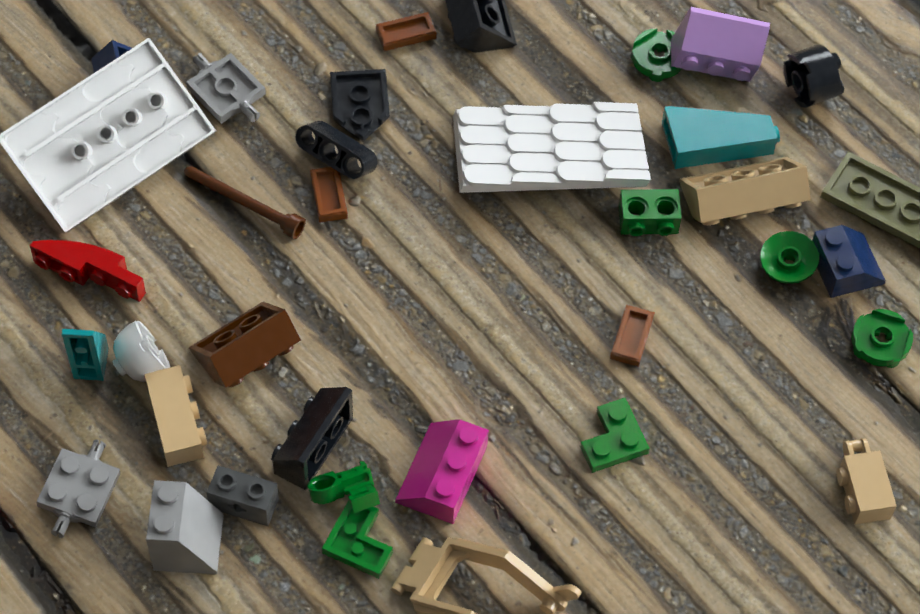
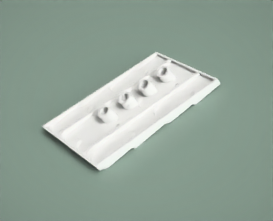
M148 38L0 134V144L66 233L216 132V129L154 43Z
M593 102L592 105L553 104L552 106L503 105L502 108L465 106L461 109H456L453 115L460 193L646 187L651 180L637 103Z

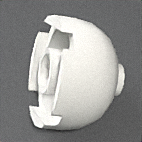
M135 320L133 323H130L116 337L113 346L116 359L113 360V364L122 376L128 374L134 380L146 382L144 374L169 368L170 364L163 350H158L155 345L156 339L140 321Z

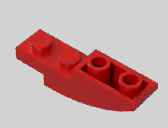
M67 240L33 241L30 244L35 264L44 270L49 268L57 272L68 282L74 281L83 286L90 277L96 284L100 286L106 285L114 289L120 296L126 299L132 298L138 302L146 294L143 278L127 270L125 258L120 254L95 245Z

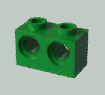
M679 189L621 190L618 205L621 235L641 236L643 234H659L661 236H669L679 233L682 219Z

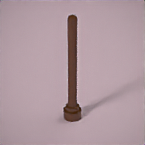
M187 166L184 170L187 177L280 225L283 234L290 238L297 239L303 232L306 220L295 213L284 215L192 166Z

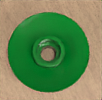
M783 231L772 235L765 241L760 252V262L763 270L772 279L788 284L799 283L811 277L816 271L819 264V252L814 242L808 236L795 231ZM792 260L794 263L787 264L784 261Z

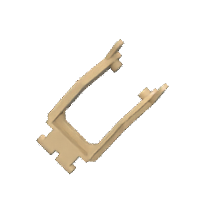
M423 537L409 558V562L413 567L404 566L391 587V591L399 596L403 594L404 590L413 593L410 600L417 614H476L473 610L437 601L436 599L457 564L463 560H468L504 570L542 601L540 609L546 614L564 611L568 605L567 601L578 599L581 595V590L572 584L553 587L508 550L460 538H447L443 546L439 548L433 546V542L430 539Z

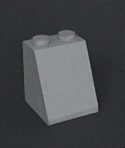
M154 480L146 536L153 570L217 574L224 514L187 482Z

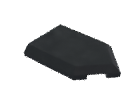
M386 69L330 72L333 120L364 142L390 117Z

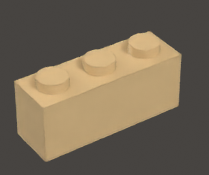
M180 365L144 374L167 467L204 458L202 446L207 445V440L203 427L197 428L195 420L200 419L196 401L190 402L188 396L189 393H193L189 375L183 376Z

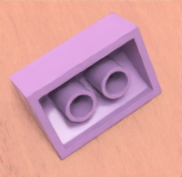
M690 7L671 38V66L750 82L761 65L770 23Z

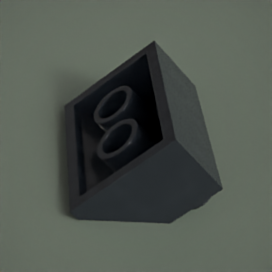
M445 0L448 18L451 21L454 33L453 38L459 47L479 53L513 48L517 45L505 0Z
M348 387L320 388L315 397L311 396L307 400L303 410L304 414L299 421L295 420L291 424L287 433L288 438L284 444H278L273 451L271 460L273 461L275 475L307 490L308 482L316 476L353 419L352 389Z

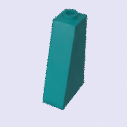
M676 106L664 107L662 126L675 169L773 155L776 143L780 141L779 129L773 125L770 115Z

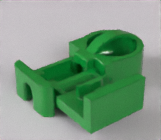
M359 461L360 465L336 474L334 471L318 475L307 484L311 501L316 504L331 503L350 494L348 498L353 513L380 504L371 470L367 468V464L364 461Z

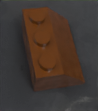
M261 302L195 343L189 349L213 381L227 388L240 384L244 380V376L250 372L262 370L268 366L269 360L277 355L282 356L293 350V345L301 341L285 309Z

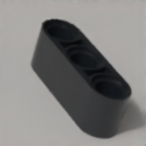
M315 121L303 125L296 131V142L301 149L348 178H360L372 173L377 168V157L373 151L324 121ZM357 160L360 161V163H361V168L359 167Z

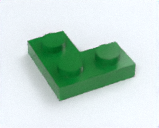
M626 397L597 407L598 417L606 433L582 441L580 445L592 473L649 454L650 448Z
M348 500L322 547V554L379 579L393 554V547L367 536L379 515V509L371 507L353 513L350 501Z

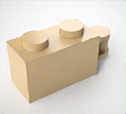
M866 438L844 441V457L840 467L837 468V480L839 485L844 486L846 496L844 502L847 513L852 514L854 524L891 519L897 505L881 451L871 452Z

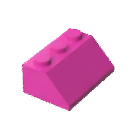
M460 419L430 423L395 503L453 524L486 451L489 430Z

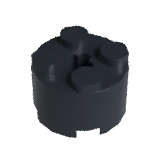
M817 44L789 54V60L783 63L787 87L793 86L798 96L794 98V101L800 107L807 108L835 98L844 92V85L838 70L841 68L840 58L837 53H830L823 45Z

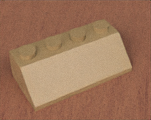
M789 157L679 179L692 218L703 225H715L720 222L719 219L728 217L732 220L743 219L747 217V213L752 212L767 214L774 212V208L781 206L796 208L802 205L801 202L811 200L807 166Z

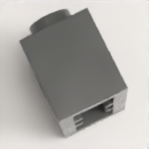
M217 466L206 492L208 501L222 513L265 526H269L279 500L277 483L222 466Z

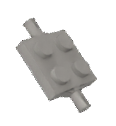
M197 53L192 61L201 70L196 76L186 81L187 89L221 124L240 112H243L251 122H255V119L258 120L260 113L252 106V103L266 95L265 87L231 53L221 60L212 63L202 53Z
M94 440L88 455L61 449L37 499V507L51 511L58 517L51 531L54 536L57 537L58 534L59 538H63L70 522H81L96 528L120 476L119 468L99 460L106 447L104 442L100 441L99 444V440Z

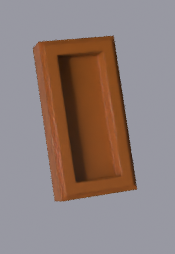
M428 12L376 24V32L384 51L436 39L437 35Z
M332 167L311 169L310 177L319 223L348 219L340 172Z
M626 305L610 359L639 367L655 312Z

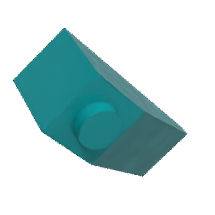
M62 329V338L73 378L104 381L109 352L106 335L92 330Z

